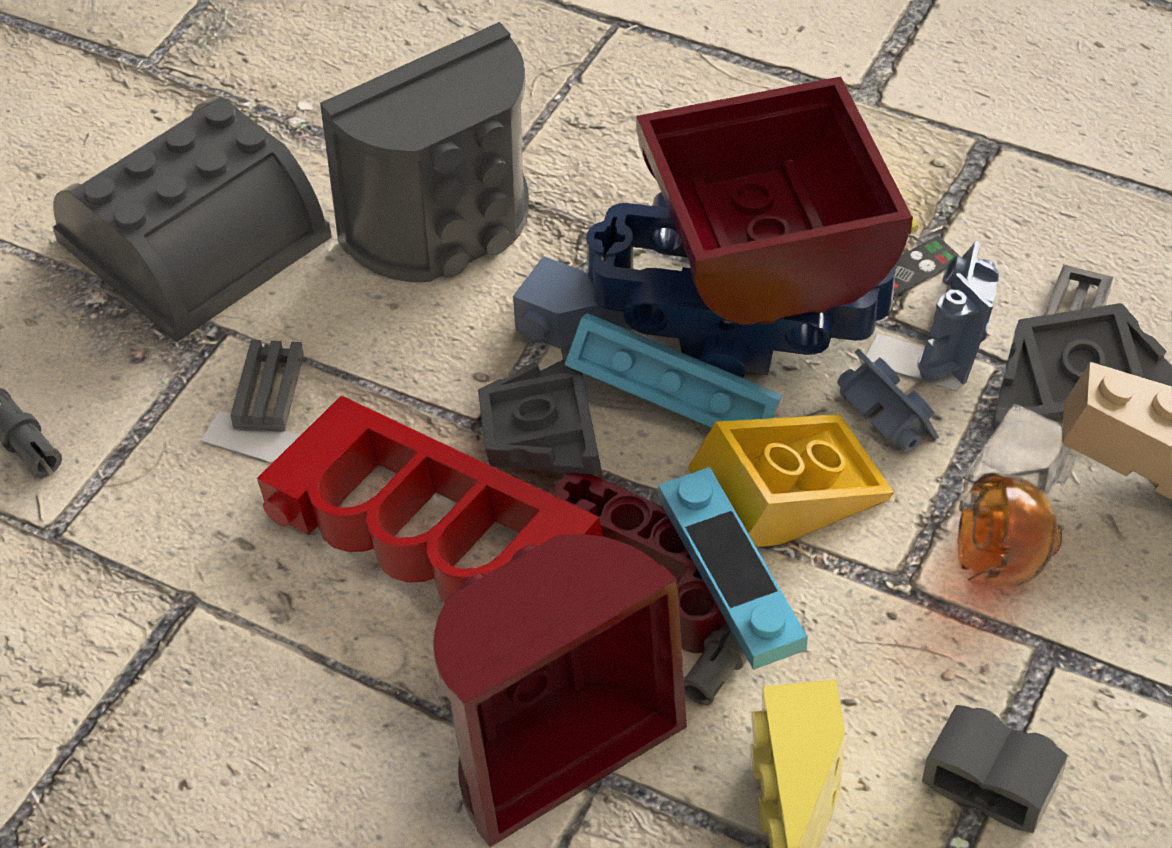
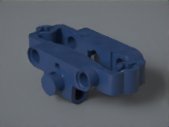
M661 192L654 197L652 206L632 203L613 205L606 212L604 221L590 227L586 234L588 277L591 283H593L594 300L598 306L607 310L624 312L625 322L630 328L639 333L679 339L681 353L741 378H744L745 373L768 376L773 351L815 355L822 353L829 347L831 338L852 341L868 339L875 331L876 321L884 319L890 314L892 309L895 266L870 293L853 303L832 307L829 311L823 313L807 312L780 318L778 321L770 324L754 323L742 325L734 322H723L729 320L714 313L701 299L694 284L690 268L682 267V271L662 268L634 269L633 247L651 249L664 255L688 258Z

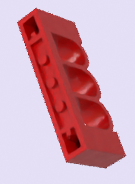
M342 395L256 478L264 499L263 508L266 514L278 525L283 527L290 525L307 535H310L319 527L323 540L333 548L342 551L365 552L374 549L381 569L391 578L407 583L426 582L434 579L439 596L444 603L452 594L459 590L460 586L468 578L476 574L487 575L509 563L514 554L527 545L535 544L539 546L559 535L582 534L603 537L598 516ZM378 465L396 473L378 494L366 503L354 507H337ZM435 493L456 502L455 506L437 525L426 533L415 537L400 538L395 536ZM495 522L519 533L488 564L466 569L454 567Z

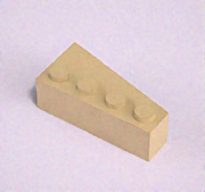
M1090 362L1064 401L1061 443L1126 477L1133 471L1147 478L1155 487V492L1172 500V387Z

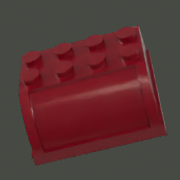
M841 76L636 116V132L638 134L641 154L649 172L658 183L690 261V271L694 284L706 306L720 317L734 323L749 325L754 323L770 324L783 317L807 312L823 313L829 311L832 307L853 303L866 295L889 274L899 260L905 248L908 234L912 230L913 216Z
M570 534L555 536L539 546L535 544L527 545L518 550L509 563L487 575L476 574L468 578L460 586L459 590L446 600L440 611L434 631L433 648L440 682L449 696L460 753L458 777L461 796L470 819L489 847H492L687 727L677 579L663 564L659 565L651 557L628 544L601 536Z

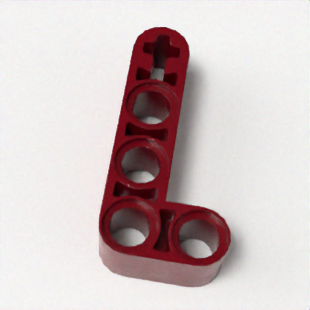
M570 473L562 477L554 489L556 497L598 516L603 537L623 542L642 551L659 565L663 564L677 579L682 649L691 653H703L705 650L704 640L711 631L719 630L726 620L663 506L595 475Z

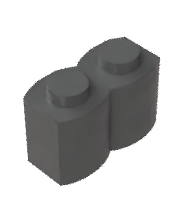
M956 705L926 758L922 782L948 799L968 806L978 807L985 814L1004 825L1020 831L1034 833L1062 778L1068 755L1058 748L1050 738L1042 734L1011 730L989 710Z

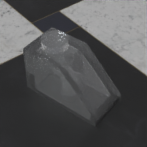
M1014 404L963 476L959 511L972 515L1042 502L1055 483L1064 485L1073 470L1076 455L1071 454V448L1061 443L1063 425Z

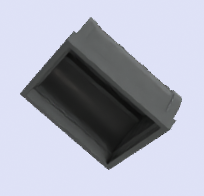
M500 22L320 103L338 243L347 254H350L367 269L395 280L431 282L443 275L454 276L459 274L466 268L468 263L486 254L497 255L502 253L523 231L529 213L528 185L523 174L521 102L525 92V67L521 52L511 39V34Z
M213 96L203 101L194 108L192 115L84 183H74L56 194L53 202L56 225L52 228L56 241L175 342H178L332 237L330 223L324 219L313 187L289 149L262 126L258 125L221 96Z

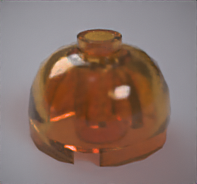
M995 472L985 473L973 484L969 492L979 494L973 510L962 509L957 538L959 563L963 570H969L972 567L973 576L968 578L972 584L992 587L1020 586L1036 578L1047 567L1052 556L1057 554L1062 542V529L1057 523V515L1049 497L1030 481L1013 475Z

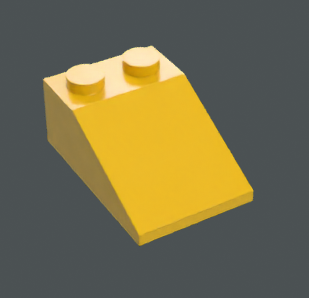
M840 414L715 422L687 467L691 473L708 467L711 468L756 547L785 544L888 501L894 493Z

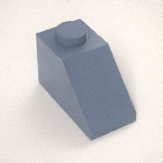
M543 256L513 295L516 331L532 340L542 341L560 349L573 343L581 318L586 313L629 331L632 330L625 322L624 312L607 310L596 304L593 283H591L587 272Z

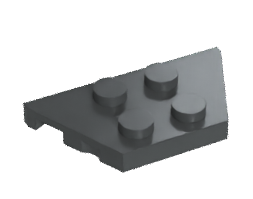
M1122 303L1019 319L1015 328L992 421L993 430L998 431L1063 420L1064 401L1090 362L1172 387V365L1164 358L1167 351L1153 336L1141 330L1139 321Z
M571 345L561 348L563 360L541 371L539 365L533 362L517 370L510 377L498 379L478 389L485 449L490 466L588 475L602 474L583 374L565 366Z

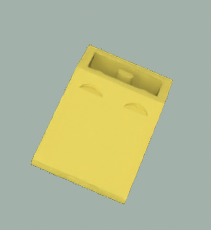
M836 680L763 686L762 711H752L751 713L754 744L750 745L754 781L760 780L762 796H758L762 833H768L770 848H819L840 797L845 727Z

